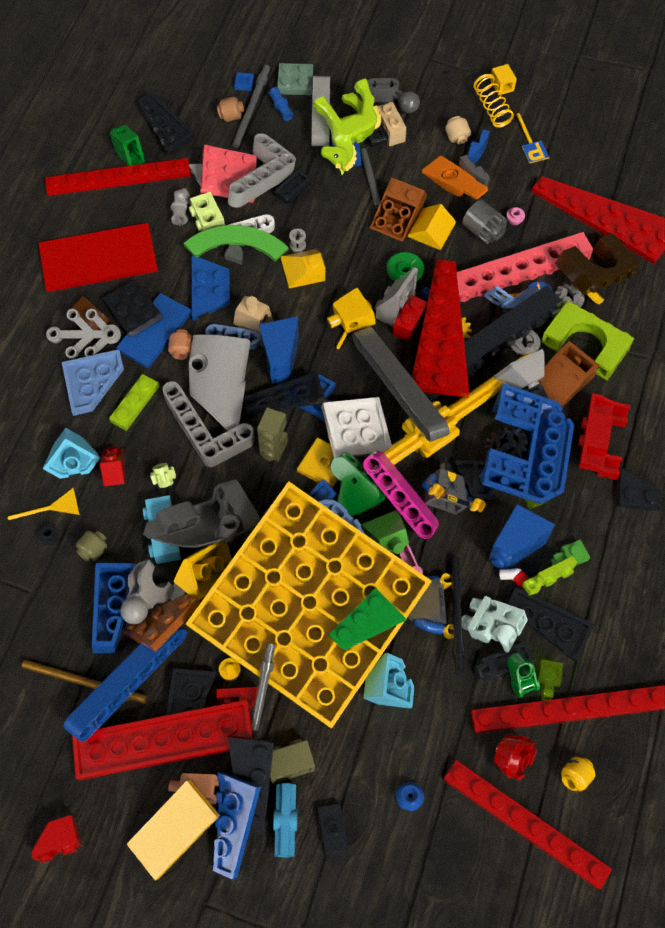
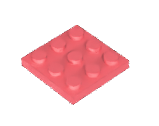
M204 145L200 192H211L212 195L228 198L230 184L256 169L257 156Z

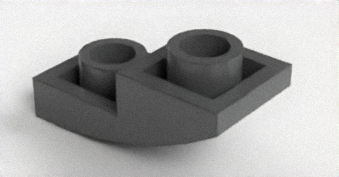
M467 155L460 157L459 167L473 176L478 182L488 186V173L484 172L481 166L475 168L473 161H470Z

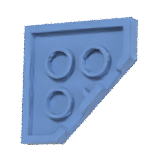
M119 349L62 362L73 416L92 412L122 373L124 367Z

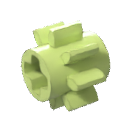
M161 463L153 467L154 472L150 473L153 485L158 483L159 488H164L174 483L173 479L176 478V473L173 466L168 467L167 463Z

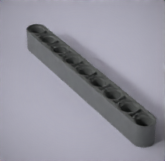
M367 327L354 332L352 337L357 349L427 441L432 442L449 435L450 431L445 419L374 329Z

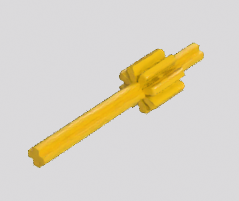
M530 353L525 354V355L522 356L521 358H524V357L530 355ZM493 376L469 393V398L462 397L449 407L446 405L441 407L440 402L433 401L432 404L448 424L449 435L428 442L411 418H408L402 424V429L407 434L404 435V438L383 451V453L393 465L414 451L416 453L420 451L422 457L428 458L459 436L460 430L455 426L458 423L457 421L498 394L503 382L496 380Z

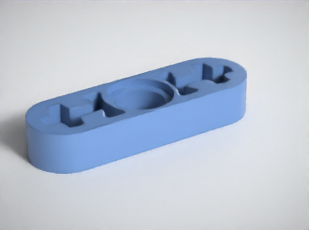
M211 324L205 330L206 335L217 332L215 335L223 336L224 333V336H229L234 333L238 335V338H242V336H244L243 339L247 340L254 338L255 340L250 342V350L260 346V335L255 330Z

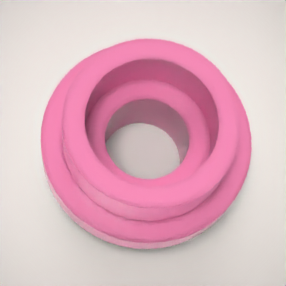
M513 207L507 211L506 217L510 224L518 225L524 220L525 213L522 209Z

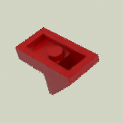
M258 687L216 689L218 704L248 700L249 709L251 710L255 705Z

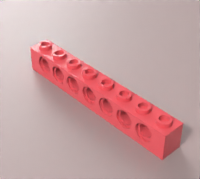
M584 232L459 271L457 272L460 302H466L476 296H483L484 293L495 286L503 289L510 285H518L526 280H534L544 274H552L560 270L555 263L563 250L574 246L590 260L593 248Z

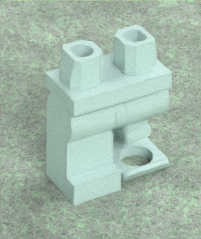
M487 596L483 600L473 598L469 608L472 612H475L474 617L465 614L461 619L462 628L469 631L472 638L484 643H489L490 639H494L497 642L500 641L504 651L507 653L528 621L524 610L491 600Z

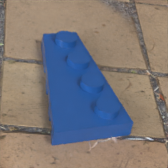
M218 772L217 781H220V787L216 803H219L218 814L220 816L215 822V827L218 830L217 839H215L213 871L233 880L238 877L261 787L225 772Z

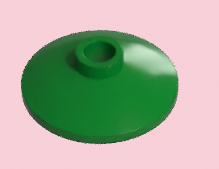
M402 252L395 254L389 259L387 273L393 281H396L415 267L418 269L417 282L424 273V264L415 254Z

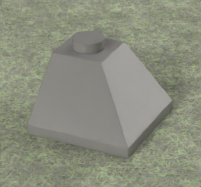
M543 349L510 363L494 375L495 379L519 389L525 387L531 389L539 384L538 380L545 376Z

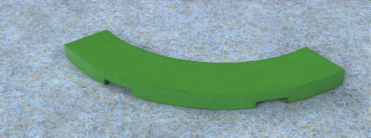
M225 225L210 228L184 242V246L196 258L211 249L217 248V246L226 244L254 247L275 262L289 250L282 241L271 234L241 225Z

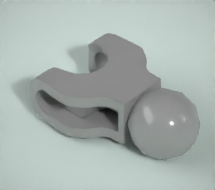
M149 559L139 562L128 576L129 593L126 596L127 600L122 603L121 616L129 624H139L145 620L148 609L153 608L157 604L168 602L175 589L169 581L157 586L152 579L155 566Z

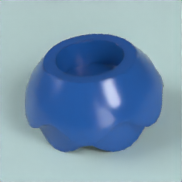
M414 782L403 783L396 791L397 803L402 809L409 811L417 810L424 802L422 788Z

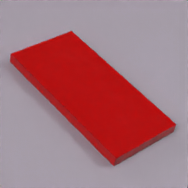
M148 223L39 242L47 292L158 272Z

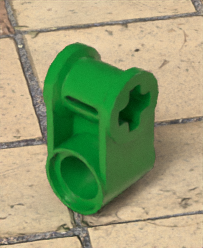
M520 653L513 654L508 659L507 664L511 676V684L517 697L522 698L523 694L533 690H540L533 664Z

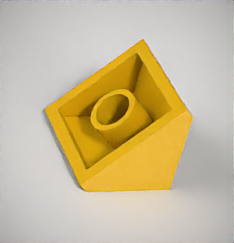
M442 204L422 209L408 237L441 250L456 221Z

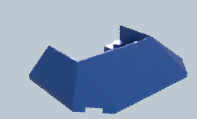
M505 383L502 384L492 411L496 412L494 419L527 430L526 436L529 446L526 449L528 452L523 453V459L490 448L487 453L485 468L479 475L483 485L538 504H542L564 492L574 424L570 418L567 419L559 402Z

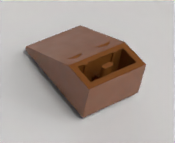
M391 177L370 229L403 242L426 200L427 194L425 190Z
M569 341L544 367L545 376L538 380V382H541L548 398L559 402L561 407H563L595 377L599 364Z

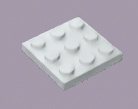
M379 397L322 404L321 408L334 459L339 457L342 452L349 453L354 458L368 457L374 451L383 452L392 446Z

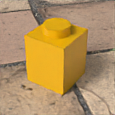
M506 64L493 68L491 75L495 78L494 83L499 86L498 90L502 91V94L514 91L516 77L509 65Z

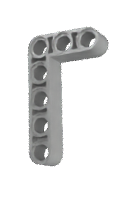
M255 135L252 153L265 164L230 184L228 204L232 207H241L288 179L294 172L295 156L268 135Z
M170 381L163 386L166 404L206 466H216L252 447L255 443L254 429L249 424H241L213 439L180 385ZM191 422H194V423H195L194 425H187L188 423H191ZM245 434L250 435V436L247 437V438L241 437L242 435H245ZM201 437L205 438V439L202 440V441H198V440H197L198 438H201ZM225 444H232L230 447L224 446ZM208 453H214L213 456H206Z

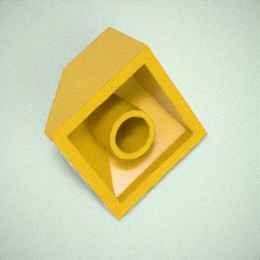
M317 249L280 257L289 288L325 281V265L321 253Z

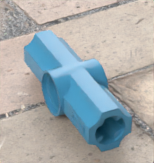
M290 783L277 784L276 810H274L275 857L289 858L294 857L295 831H297L296 785Z

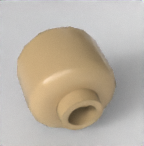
M460 116L449 119L445 127L449 140L457 144L465 143L471 134L467 120Z

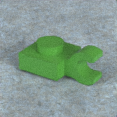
M578 540L563 546L560 553L553 555L554 558L551 559V562L555 565L572 556L578 562L576 565L588 561L590 556L582 541Z

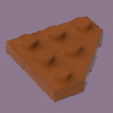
M182 595L149 609L145 620L139 624L126 623L122 631L127 637L156 652L194 613L200 605V601L191 595Z

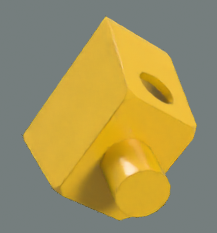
M355 288L334 302L333 309L335 315L327 318L331 328L341 324L347 333L376 324L374 312L358 288Z

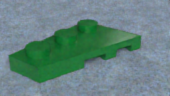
M375 588L328 636L345 651L407 619Z

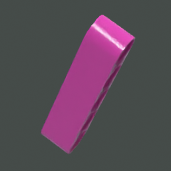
M381 451L372 452L363 463L366 472L416 534L423 539L431 538L439 526L437 518L388 457ZM372 459H376L379 466L374 465ZM385 475L390 476L392 482L387 481ZM398 491L404 493L405 498L400 497ZM410 507L415 508L418 514L413 513ZM424 524H428L431 530L426 529Z

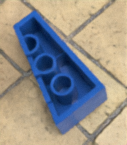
M96 563L92 631L93 653H115L125 621L121 616V606L127 600L126 596L129 593L128 576L137 564Z

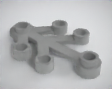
M70 309L67 312L68 319L75 322L82 330H60L58 327H51L46 333L47 339L52 343H59L62 339H81L74 347L66 349L65 354L70 359H76L79 352L94 338L101 339L93 347L85 349L86 357L89 356L88 352L90 350H94L93 355H96L104 346L118 342L121 337L119 328L115 325H107L99 317L95 309L87 310L86 317L88 320L94 321L101 330H93L80 317L77 310ZM76 312V316L71 318V314ZM95 312V316L90 318V313ZM53 331L57 333L55 337H51ZM113 331V336L108 337V332ZM71 350H75V354L73 356L69 355V352Z

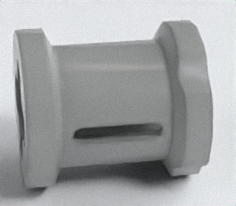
M302 229L292 230L289 234L291 240L290 249L294 253L302 252L306 249V234Z

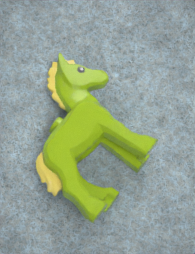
M366 78L357 81L354 86L356 92L361 95L362 101L353 92L342 95V101L352 106L357 114L340 119L325 96L317 98L313 102V107L317 113L326 119L335 146L323 147L321 155L329 159L336 166L335 168H339L341 175L355 164V155L357 153L352 143H361L381 124L380 109H378L377 105L373 106L375 98L371 94Z

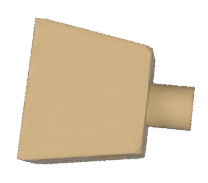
M244 296L236 308L233 323L243 329L255 330L260 335V324L274 322L270 308L266 304L257 301V298L253 296Z

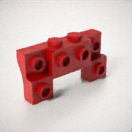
M592 393L588 415L583 417L581 423L584 433L580 434L578 446H581L578 468L595 471L597 476L614 480L618 479L622 457L606 453L608 451L612 425L626 427L630 405L615 402L603 395Z

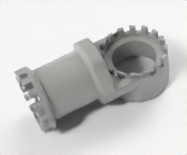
M185 188L174 192L175 202L171 205V210L173 211L171 221L174 225L179 224L181 226L180 224L184 225L188 221L186 210L187 205L191 202L190 195Z

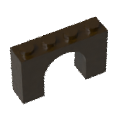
M613 233L600 237L593 249V252L605 263L607 268L592 263L576 246L563 250L555 263L583 295L591 292L595 293L604 287L608 288L612 284H619L627 278H633L638 273V268L642 264Z

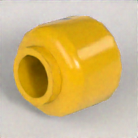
M571 758L561 771L562 782L572 791L585 790L595 778L593 764L587 758Z

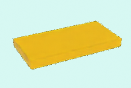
M187 780L127 845L154 880H157L220 815L191 780Z

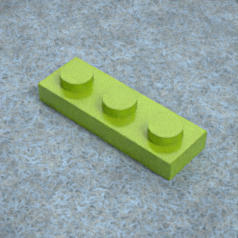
M142 374L110 416V422L127 431L159 388V382Z

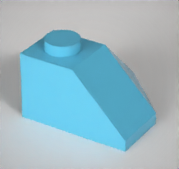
M65 428L55 441L43 469L60 479L67 478L72 474H88L99 461L100 456L83 437Z
M384 653L366 677L363 699L378 705L412 708L414 685L412 680L406 677L403 670L405 668L403 660L389 653Z

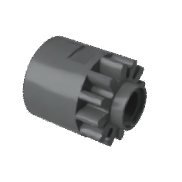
M481 199L469 208L463 218V225L486 244H489L503 236L506 231L505 223L508 220Z

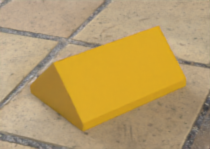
M223 541L212 543L184 559L173 582L187 594L198 600L205 597L232 560L228 543Z

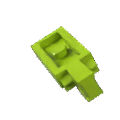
M571 556L539 572L537 576L525 581L522 586L529 596L536 594L542 586H551L558 578H567L573 574V569L578 562Z

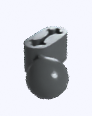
M371 78L368 80L369 89L375 98L374 102H395L398 100L399 108L408 114L415 112L419 108V96L412 91L402 92L399 90V81L397 79Z

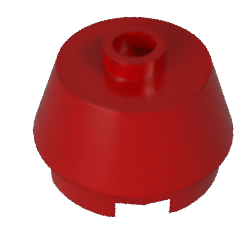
M508 734L497 745L494 762L508 778L521 780L525 776L522 773L527 765L531 766L534 761L536 749L533 746L536 743L527 736Z

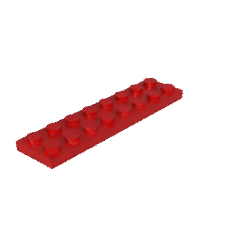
M242 700L97 729L84 742H80L72 735L76 780L79 781L230 751L229 735L254 738L248 700Z

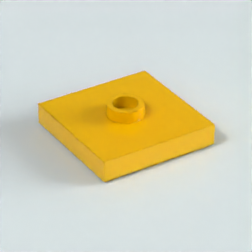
M317 438L297 468V472L317 483L324 479L334 488L339 479L330 470L331 463L334 460L331 444Z

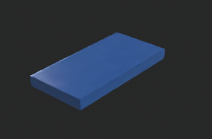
M162 293L157 296L153 304L160 311L163 319L132 338L127 334L116 347V350L119 349L121 354L148 369L168 345L170 335L179 330L192 314L191 309Z

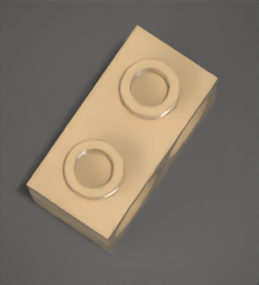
M390 102L377 106L380 109L381 126L388 138V146L405 142L406 126L394 103Z

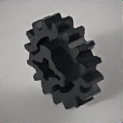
M505 426L502 431L498 428V433H491L492 439L486 440L488 443L485 446L486 454L492 448L523 459L521 454L528 452L526 449L529 446L528 438L521 428L516 429L515 426H512L511 429Z

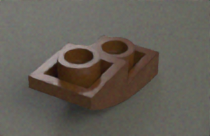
M84 296L71 308L77 310L80 317L93 330L101 329L94 321L92 322L87 319V310L95 309L99 317L106 324L110 321ZM95 312L90 313L89 317L93 318Z

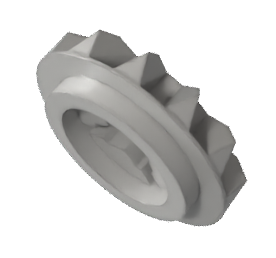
M565 283L563 286H559L555 292L562 300L561 308H563L567 301L581 307L585 300L584 295L574 284L567 285ZM567 293H570V295L573 296V299H570V297L567 296Z
M531 330L525 337L526 343H528L526 347L522 344V337L516 340L515 344L511 347V350H514L517 355L532 354L538 351L540 338Z

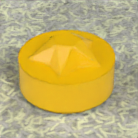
M227 658L220 663L219 673L222 679L234 681L240 676V664L233 658Z

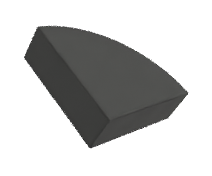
M229 245L224 255L225 259L242 265L243 252L239 245Z

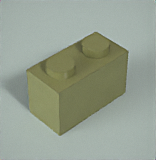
M302 739L294 740L289 743V746L284 748L280 746L274 747L270 777L272 784L315 771V764L307 740L303 742Z

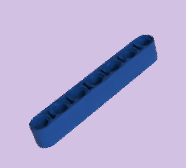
M180 626L156 652L140 644L69 715L64 722V729L80 742L90 738L184 641L187 631Z

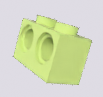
M211 192L190 198L191 206L189 211L191 216L196 218L195 223L198 231L225 226L224 218Z

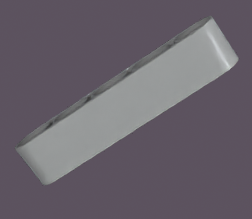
M313 76L312 146H329V127L327 121L322 115L317 113L313 107V102L315 99L325 96L330 104V76Z

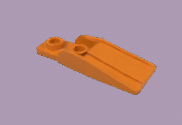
M439 156L422 169L424 175L453 195L460 197L465 193L477 200L488 191L487 186L478 182L465 170L443 156Z

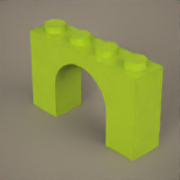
M567 301L544 332L541 343L558 352L570 335L576 332L593 334L600 340L603 347L602 352L595 360L599 364L596 375L608 381L629 351L634 338L628 333L615 328L612 324L599 319L593 313L583 310L577 304Z

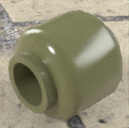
M87 531L76 543V553L87 562L98 560L107 549L106 537L99 531L95 533Z

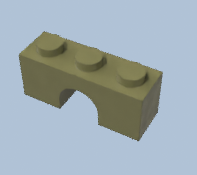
M266 408L257 428L260 456L268 461L275 460L279 462L288 442L287 433L283 432L287 424L286 414L270 408Z

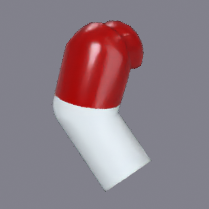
M521 569L500 570L501 580L511 579L521 588H524L522 586L523 583L529 580V577Z

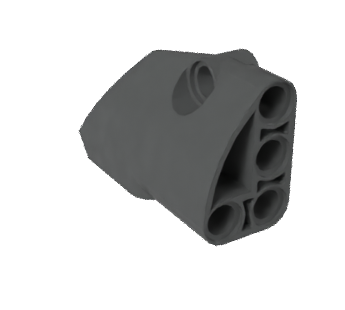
M235 479L218 484L214 488L212 499L196 505L187 501L162 509L157 513L154 521L146 524L143 535L173 546L197 548L219 541L232 542L236 536L253 531L260 522V517L241 485Z

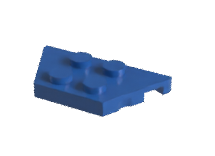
M192 256V320L196 321L200 315L207 312L211 314L218 308L230 305V272L226 267Z

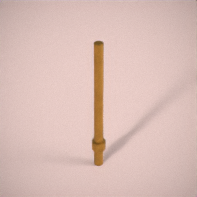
M24 659L22 663V668L92 689H96L102 683ZM133 692L126 701L130 699L145 704L147 695Z

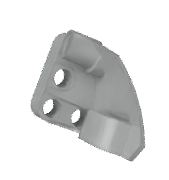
M193 335L188 363L190 396L229 431L239 426L250 341L243 338L220 335ZM198 361L202 364V368L196 370L192 367V363Z

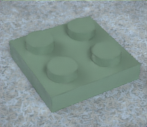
M279 63L278 88L281 94L312 95L313 64Z

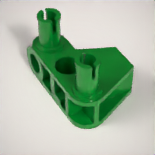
M342 452L339 457L332 461L330 470L342 482L337 502L348 510L347 513L350 516H353L381 503L387 496L366 472L361 458H354L349 453Z

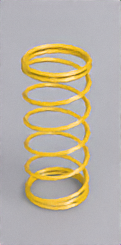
M491 74L482 75L475 81L473 87L477 95L480 96L484 108L487 109V114L491 117L493 125L495 127H503L511 122L514 114L509 110V105L505 104L506 99L501 97L502 91L498 90V84L494 83V76ZM482 78L484 79L481 82L492 78L491 84L484 89H478L481 82L476 88L477 82ZM492 85L497 86L495 91L485 96L482 95L483 91L488 90ZM495 92L501 93L499 98L492 102H485L488 96ZM504 99L502 105L495 109H489L493 102ZM504 105L508 106L507 110H502L495 116H492L496 109ZM488 110H494L491 115L488 112ZM507 112L511 113V117L501 123L495 122L497 117Z

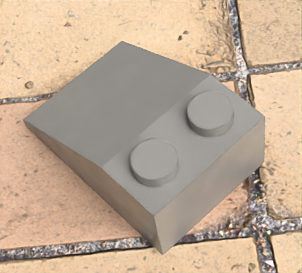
M414 267L397 279L392 286H388L384 298L379 300L375 306L376 319L394 327V322L410 296H415L417 268Z

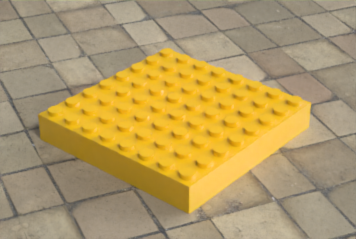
M288 482L189 618L186 625L259 678L261 675L260 664L261 660H264L267 643L276 644L273 662L275 663L273 672H270L268 684L329 728H332L404 622L345 651L328 635L375 588L407 619L432 581L301 489Z

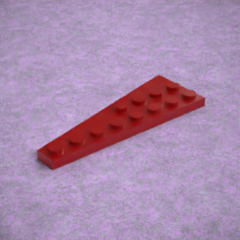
M543 176L532 188V193L601 234L608 235L613 233L630 251L654 265L665 252L664 217Z
M437 260L412 379L423 392L469 398L456 261Z

